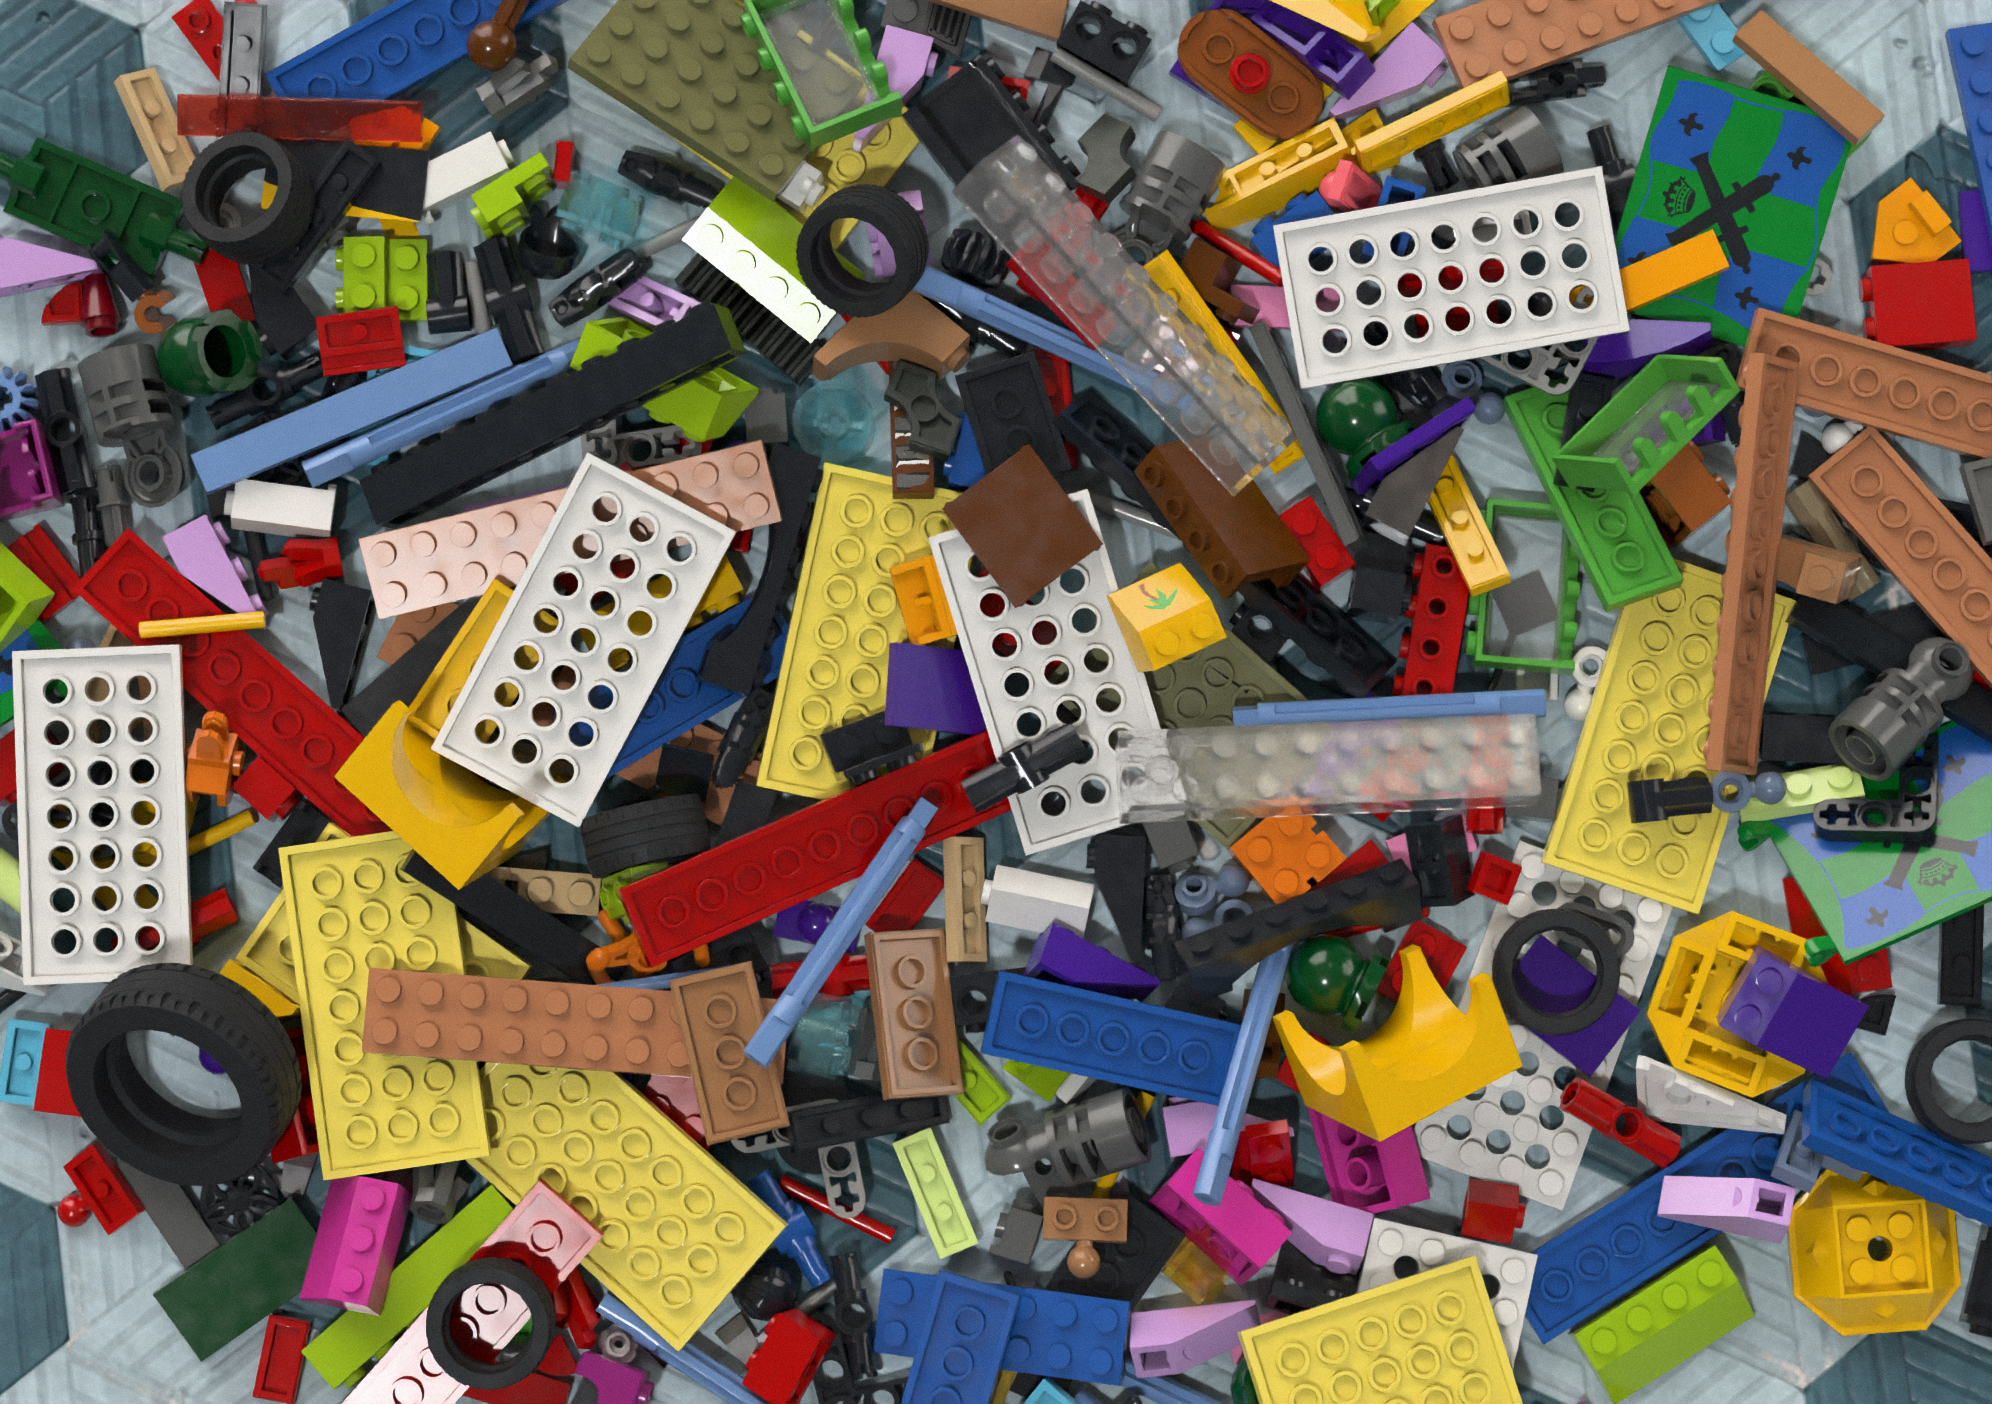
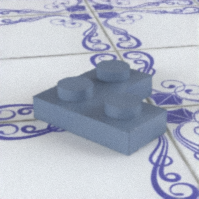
M1794 1110L1788 1121L1770 1176L1807 1193H1810L1815 1185L1820 1167L1858 1182L1864 1171L1855 1170L1841 1161L1825 1154L1816 1153L1802 1145L1803 1113Z

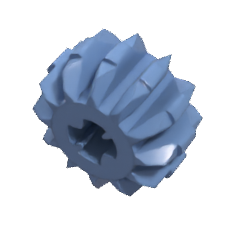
M4 366L0 374V400H4L6 394L13 400L12 403L4 405V410L0 408V432L9 430L10 426L14 428L13 424L23 419H34L35 417L28 413V410L37 409L41 406L40 401L30 398L38 390L34 383L26 384L28 375L20 371L13 376L12 369L8 366Z

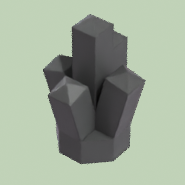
M545 53L527 65L523 58L515 57L505 68L496 71L490 78L479 84L476 90L491 115L500 122L524 105L537 101L539 95L550 89L549 77L558 71L557 59Z
M869 997L867 1008L856 1011V1016L849 1019V1043L844 1074L867 1080L881 1081L871 997Z
M459 1161L413 1167V1195L409 1209L417 1219L430 1224L448 1223L452 1219L457 1202L470 1186L459 1176L454 1179Z

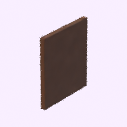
M1030 444L1022 446L1019 452L952 502H947L942 508L1015 608L1022 607L1028 599L1090 553L1098 551L1103 544Z

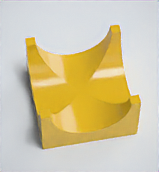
M398 700L390 706L334 777L452 885L460 890L517 855L551 813L512 792L497 789L487 784L469 769L431 750L436 739L407 721L412 710L401 700ZM563 772L555 780L564 783L570 781L571 778Z
M1414 944L1399 951L1403 967L1401 993L1392 1014L1375 1033L1359 1042L1352 1040L1343 1046L1324 1045L1312 1038L1301 1027L1293 1012L1285 1010L1272 1017L1305 1106L1379 1142L1523 1066L1491 976L1482 972L1468 980L1471 999L1468 1012L1465 1015L1444 993L1432 974L1421 947Z

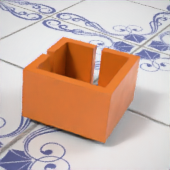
M1294 795L1228 849V853L1239 866L1246 870L1249 878L1273 906L1307 893L1312 888L1307 883L1309 879L1316 885L1347 859L1323 830L1317 835L1313 832L1312 828L1317 825V822Z

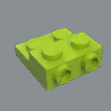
M537 153L470 195L476 205L470 212L487 239L492 236L499 238L503 234L508 238L520 232L526 226L525 221L530 218L524 202L529 199L531 202L539 201L552 191L551 185L554 184L553 172L542 153Z
M385 236L343 237V247H336L335 250L336 271L343 272V287L336 288L335 291L336 311L350 313L398 306L400 323L427 322L426 299L429 298L426 254H429L428 239H386Z

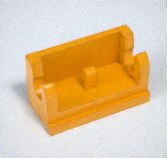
M933 555L889 568L910 644L925 645L958 635Z

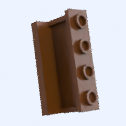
M1220 433L1155 445L1135 469L1137 478L1223 599L1231 598L1242 585L1270 578L1277 588L1288 586L1311 561Z

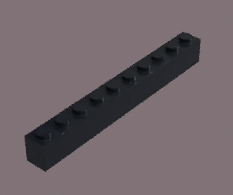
M712 302L698 304L688 311L689 316L677 322L676 320L662 322L652 329L653 334L641 340L640 338L626 340L617 346V352L607 357L603 355L592 357L581 364V370L571 375L568 373L556 375L546 381L547 387L535 393L533 391L520 393L511 398V405L501 410L495 408L484 411L475 417V423L465 428L463 426L450 428L440 434L441 440L431 445L425 443L414 446L405 452V458L395 463L394 461H387L374 466L370 470L372 474L359 480L376 525L394 529L747 354L729 308L712 304Z

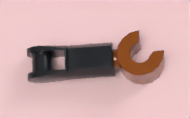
M106 230L102 233L103 239L97 244L90 243L87 246V251L91 258L110 275L132 303L136 300L139 301L136 305L134 316L141 330L149 334H158L177 323L172 316H162L156 310V308H161L173 301L176 296L166 290L152 292L151 288L155 284L131 257L115 233ZM112 252L120 260L117 264L108 256Z

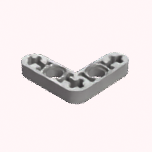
M1587 286L1583 288L1572 306L1577 309L1588 308V304L1584 302L1586 296L1594 297L1592 290ZM1599 337L1589 338L1587 346L1580 352L1568 350L1564 343L1552 345L1549 351L1542 347L1527 349L1532 355V361L1524 370H1516L1509 365V353L1501 354L1500 361L1493 359V356L1477 359L1548 395L1555 397L1563 396L1573 388ZM1557 350L1569 359L1579 360L1575 368L1568 362L1564 370V377L1568 379L1565 385L1558 383L1555 388L1549 386L1550 378L1545 373L1548 369L1555 371L1558 368L1561 358L1553 357Z
M622 416L608 422L603 428L594 429L581 436L583 460L588 452L598 458L602 456V444L594 438L603 439V447L611 455V457L606 458L604 461L615 467L627 461L636 470L701 454L702 444L682 434L683 429L676 425L622 433ZM683 437L689 442V445L684 446L682 449L683 453L679 454L674 448L662 449L659 441L661 440L667 447L679 445L680 438ZM641 442H649L652 447L650 456L641 462L634 461L632 454L635 446Z
M824 1099L786 1107V1111L838 1102V1100ZM778 1129L772 1130L773 1136L776 1139L775 1143H767L768 1135L756 1137L754 1140L755 1145L748 1147L744 1140H731L733 1146L744 1153H756L789 1146L788 1138L783 1137ZM855 1141L819 1148L818 1153L831 1210L842 1218L858 1216L865 1207L866 1194ZM836 1146L846 1148L851 1154L850 1165L842 1171L833 1170L827 1163L828 1152ZM855 1172L857 1181H848V1186L851 1194L858 1193L859 1202L853 1204V1211L846 1212L844 1206H837L835 1203V1198L842 1195L840 1183L832 1187L830 1177H845Z

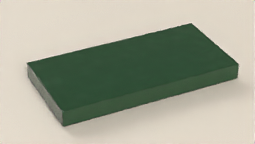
M290 1196L277 1207L154 1291L153 1296L202 1362L301 1293L317 1230L294 1198Z

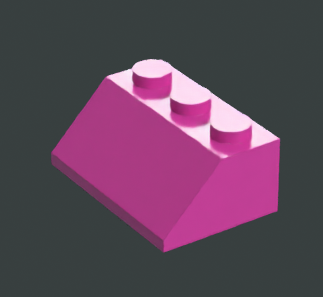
M1307 1106L1332 1202L1374 1214L1431 1198L1412 1126L1379 1142Z
M1197 1148L1147 1203L1171 1225L1184 1233L1185 1237L1233 1281L1242 1286L1268 1262L1292 1232L1286 1227V1221L1278 1212L1263 1207L1255 1199V1194L1248 1185L1240 1180L1235 1181L1230 1176H1228L1223 1198L1219 1206L1205 1205L1192 1194L1204 1156V1152Z
M363 1176L331 1179L299 1299L381 1316L412 1194L398 1183Z

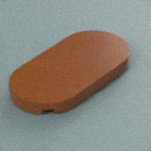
M1229 9L1207 10L1193 16L1183 27L1177 48L1178 61L1182 71L1192 83L1265 138L1275 141H1287L1304 134L1315 126L1323 107V93L1319 78L1314 73L1312 74L1288 50L1244 16ZM1245 53L1260 55L1267 61L1270 67V79L1267 86L1261 92L1252 95L1237 91L1229 78L1232 62L1238 56Z

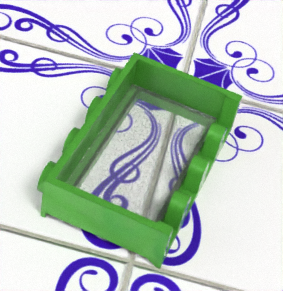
M743 0L744 15L740 16L742 28L748 39L755 38L760 48L756 50L760 65L765 73L772 72L776 83H773V89L777 100L782 107L788 105L793 117L789 118L792 130L798 141L805 140L810 152H814L815 148L886 119L902 116V97L899 91L891 92L888 86L886 67L882 61L876 62L871 52L870 35L865 27L860 29L855 20L852 0Z
M1657 354L1552 457V460L1571 490L1581 486L1620 490L1634 496L1741 390L1725 362L1720 357Z
M1487 498L1483 510L1479 511L1510 574L1511 583L1474 597L1470 594L1468 614L1475 615L1474 631H1467L1465 655L1472 656L1471 667L1473 668L1485 667L1571 676L1575 670V661L1571 660L1573 642L1577 636L1575 612L1576 602L1580 595V582H1578L1580 560L1552 504Z

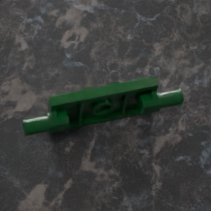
M36 137L30 152L25 157L16 159L0 152V179L7 181L8 186L11 187L10 196L3 209L5 214L86 249L90 243L97 244L103 239L102 233L104 231L110 230L119 237L131 257L145 274L155 278L165 254L169 251L196 262L198 265H202L206 257L203 256V253L192 248L208 254L210 247L199 237L179 229V223L184 214L181 203L182 199ZM113 252L108 255L111 260L120 261Z

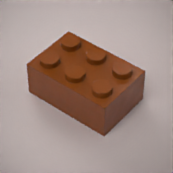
M1691 440L1639 491L1653 520L1658 527L1664 528L1670 534L1672 545L1675 548L1711 522L1732 502L1727 496L1730 494L1729 487L1717 473L1711 476L1701 463L1705 460L1702 452Z

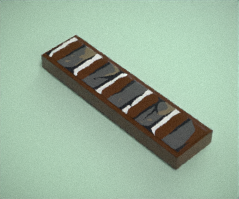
M888 361L889 382L897 361ZM889 403L892 499H934L933 457L909 449L911 429L908 420L897 407Z

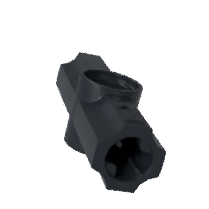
M507 237L493 238L473 247L487 288L484 290L494 322L499 324L503 336L502 339L512 364L524 363L544 354L545 350L532 312H535L524 278H520L516 266L517 263Z
M55 368L42 371V373L34 377L45 421L44 434L50 444L60 493L62 496L88 493L91 490L97 489V483L87 443L88 430L82 421L71 369ZM64 423H74L75 433L73 437L67 441H58V428Z
M1069 722L1050 731L1034 742L1029 740L1000 755L995 763L960 782L972 806L979 813L1014 793L1019 795L1040 785L1050 778V774L1088 753L1072 723Z

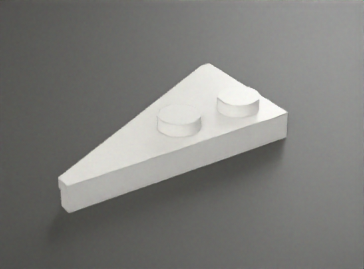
M1638 1055L1636 1063L1638 1110L1651 1120L1785 1134L1786 1114L1649 1057Z

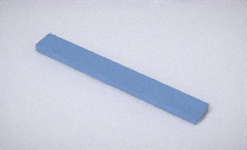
M494 328L190 456L206 493L209 495L512 368L513 364L497 328Z

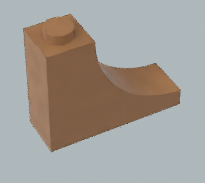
M911 290L900 303L879 315L860 318L854 316L813 356V375L826 384L839 373L860 364L901 360L937 373V378L942 380L950 371L954 373L959 371L969 359L970 335L923 296Z
M1781 534L1777 580L1795 588V593L1837 604L1852 596L1863 556Z

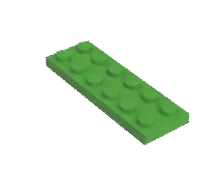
M1563 377L1551 381L1549 386L1555 388L1558 383L1565 385L1568 379ZM1532 387L1505 396L1503 400L1505 412L1605 612L1681 587L1684 579L1640 492L1631 496L1625 491L1595 488L1593 493L1579 489L1571 490L1569 487L1553 484L1556 465L1552 457L1559 451L1568 393L1555 397ZM1618 453L1615 456V458H1620L1626 470L1628 471L1620 453Z

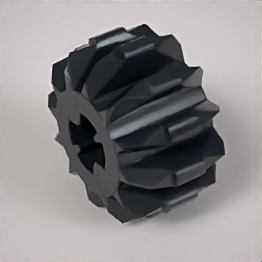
M968 228L954 229L943 247L941 264L951 275H955L961 278V281H967L973 286L978 285L984 289L999 288L1009 271L1005 264L1011 259L1012 253L1008 248L1004 247L1003 243L995 241L991 236L983 235L979 231L974 232Z

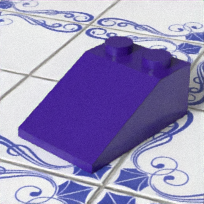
M1757 945L1716 1018L1719 1026L1744 1040L1828 1079L1869 1005Z

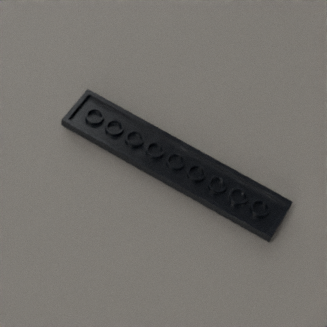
M1092 388L1062 410L1053 420L1052 424L1059 429L1064 441L1082 451L1098 471L1107 474L1121 487L1122 492L1128 498L1137 501L1150 512L1153 520L1159 526L1170 530L1180 539L1135 475V469L1155 445ZM1182 542L1184 548L1189 552L1185 544ZM1299 574L1288 586L1277 588L1273 581L1268 578L1246 583L1238 589V592L1244 597L1249 607L1267 617L1274 624L1279 634L1287 639H1291L1305 652L1307 658L1314 665L1326 670L1336 679L1338 686L1344 692L1356 698H1363L1397 662Z

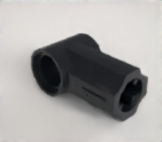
M447 250L426 254L430 297L426 299V313L430 335L472 331L469 296L465 293L464 262L461 251Z
M1708 777L1684 778L1674 781H1664V778L1627 782L1631 823L1668 820V817L1712 812V804L1714 802L1713 790Z

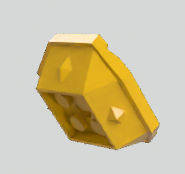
M1734 911L1727 912L1674 936L1645 1013L1671 1067L1749 1098L1758 1096L1803 1075L1806 1070L1805 1068L1768 1052L1719 1026L1716 1016L1757 945L1827 982L1821 966L1813 967L1805 958L1806 950L1804 944L1808 939Z
M1826 1168L1817 1176L1816 1183L1810 1193L1804 1191L1793 1203L1790 1226L1787 1230L1792 1296L1841 1336L1927 1330L1961 1285L1954 1210L1929 1202L1917 1194L1901 1187L1892 1186L1886 1181L1866 1172H1863L1859 1181L1855 1182ZM1878 1236L1885 1241L1887 1251L1882 1259L1875 1261L1868 1253V1244L1871 1239Z

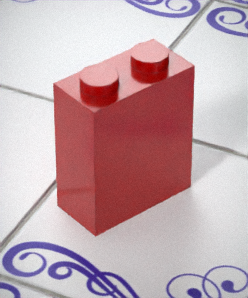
M1969 259L1870 266L1865 271L1864 278L1859 279V298L1861 303L1866 302L1868 318H1864L1862 322L1863 338L1907 351L1969 347L1977 340Z

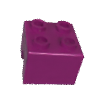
M36 418L14 423V428L0 432V522L65 506L64 498L60 493L50 444L44 434V424Z
M595 1350L582 1353L575 1370V1374L586 1377L595 1384L598 1390V1401L596 1404H648L655 1387V1383L648 1381L650 1371L630 1363L621 1362Z

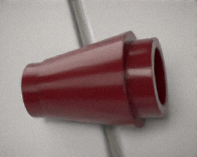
M91 274L84 277L80 325L85 328L86 335L89 337L103 338L116 334L119 331L118 324L121 323L122 319L110 284L108 283V276L105 274Z

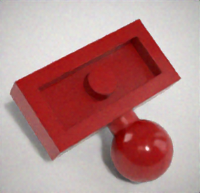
M193 0L172 16V19L220 82L224 17L212 0ZM235 0V1H234V2H243V3H254V4H258L255 0Z
M100 1141L89 1146L63 1166L81 1194L68 1195L58 1205V1217L66 1226H82L89 1220L92 1210L109 1236L119 1231L146 1210Z

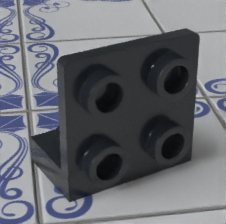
M885 711L819 735L836 781L847 779L849 786L878 776L875 768L886 764L888 771L917 762L914 753L924 750L921 742L912 743L907 728L884 726Z
M1286 1240L1280 1246L1265 1308L1292 1315L1356 1293L1363 1260L1356 1275L1350 1273L1337 1274L1328 1270L1326 1266L1314 1263Z

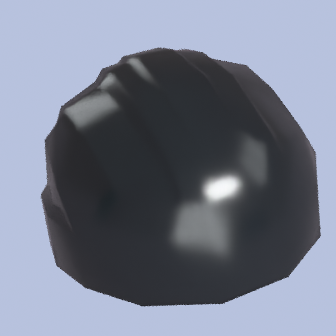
M534 204L530 209L531 225L524 228L520 234L518 243L520 264L532 276L539 279L555 280L568 275L577 264L580 254V248L575 239L558 227L563 213L557 205L549 210L546 218H543L542 209Z
M762 1257L733 1289L731 1294L741 1312L752 1319L770 1321L776 1313L793 1308L798 1295L797 1281L790 1268L778 1260Z

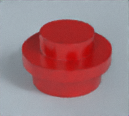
M1242 54L1231 64L1229 71L1230 82L1237 91L1243 94L1252 95L1259 93L1269 82L1270 67L1267 61L1258 54Z

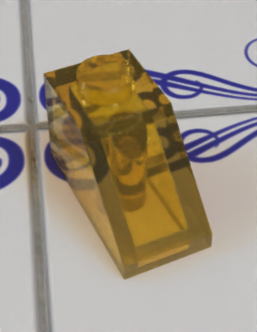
M1190 1240L1184 1243L1161 1270L1168 1279L1197 1305H1200L1204 1299L1211 1304L1227 1286L1221 1281L1226 1276V1273Z

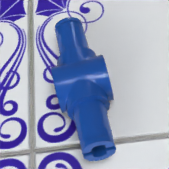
M769 1169L748 1180L754 1193L789 1224L774 1241L779 1252L782 1255L787 1254L789 1259L794 1257L812 1288H816L832 1278L833 1274L815 1244L818 1241L815 1237L818 1232L800 1202L794 1203L792 1198L788 1200Z

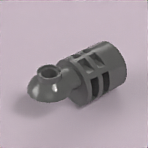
M1526 106L1520 107L1457 145L1456 150L1452 152L1458 170L1470 190L1564 172L1561 157L1551 137L1536 115ZM1439 226L1433 231L1432 238L1439 239L1441 245L1446 247L1456 241V233L1449 226Z
M1160 131L1154 138L1140 164L1143 169L1141 174H1136V177L1130 183L1132 186L1130 194L1124 195L1119 203L1122 210L1130 217L1124 228L1112 233L1106 240L1100 255L1101 269L1107 280L1116 288L1130 293L1142 292L1144 289L1133 275L1136 270L1125 267L1122 258L1129 253H1136L1143 258L1146 264L1167 250L1172 239L1182 242L1187 241L1192 234L1191 223L1199 220L1203 213L1202 203L1210 200L1226 171L1225 164L1210 151L1185 137L1168 131Z
M144 343L126 344L87 356L78 363V370L98 444L102 447H124L127 458L124 468V483L130 497L134 501L148 508L165 505L174 499L181 489L185 479V472L178 453L172 449L168 432L175 427V422L163 378L158 369L154 346ZM158 469H160V477L157 481L156 475Z
M1943 637L1927 638L1915 645L1909 656V665L1906 670L1899 668L1883 670L1877 676L1875 682L1868 685L1863 690L1861 696L1854 699L1831 723L1828 734L1839 757L1855 772L1870 780L1884 781L1889 779L1909 759L1915 748L1920 747L1926 741L1928 735L1940 727L1944 716L1941 704L1944 701L1956 700L1965 694L1971 685L1973 666L1965 647L1958 642ZM1940 660L1946 663V665L1949 667V670H1946L1941 665Z
M1125 1087L1047 1111L1043 1122L1030 1126L1023 1125L1018 1117L1004 1118L996 1122L988 1130L989 1143L984 1155L986 1170L994 1175L1002 1176L1022 1172L1038 1160L1052 1157L1061 1179L1068 1187H1072L1150 1162L1151 1144L1139 1104L1132 1091Z

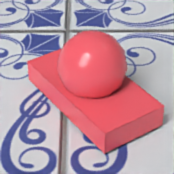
M1342 159L1339 160L1337 169L1324 175L1319 183V194L1327 205L1332 209L1342 210L1343 212L1377 207L1383 189L1356 164Z

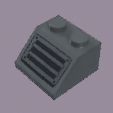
M887 0L880 25L881 38H883L886 25H891L933 37L932 51L960 58L971 15L926 0Z

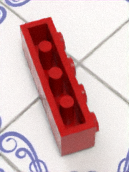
M1426 543L1422 554L1415 553L1411 577L1418 578L1416 594H1411L1409 610L1406 611L1404 616L1405 618H1411L1409 635H1401L1398 658L1405 659L1403 674H1395L1391 696L1453 693L1469 589L1449 547Z

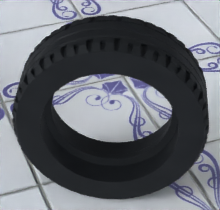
M155 963L133 968L120 974L104 988L72 1031L66 1049L65 1066L70 1093L79 1114L91 1132L106 1148L130 1166L147 1175L175 1184L189 1186L224 1184L235 1181L254 1171L266 1159L293 1120L301 1099V1071L297 1055L288 1034L276 1016L262 1001L240 984L219 973L194 965ZM138 1030L165 1032L181 1037L204 1050L218 1062L233 1082L240 1098L242 1115L224 1119L203 1117L187 1112L165 1100L147 1084L136 1069L128 1051L126 1033Z

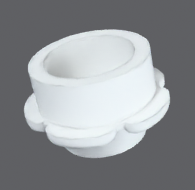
M612 1324L609 1330H604L598 1339V1346L602 1349L601 1354L624 1363H629L635 1358L637 1354L635 1350L639 1347V1344L631 1340L633 1338L632 1334L616 1324ZM617 1340L622 1341L623 1346L621 1348L615 1347Z

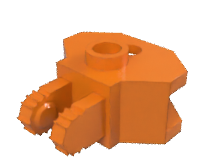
M216 710L204 714L202 729H196L192 745H185L187 769L185 791L187 802H194L198 799L199 794L217 796V806L226 807L231 803L234 789L231 786L238 779V776L242 775L245 753L243 752V741L238 737V734L229 733L228 720L224 716L225 714Z

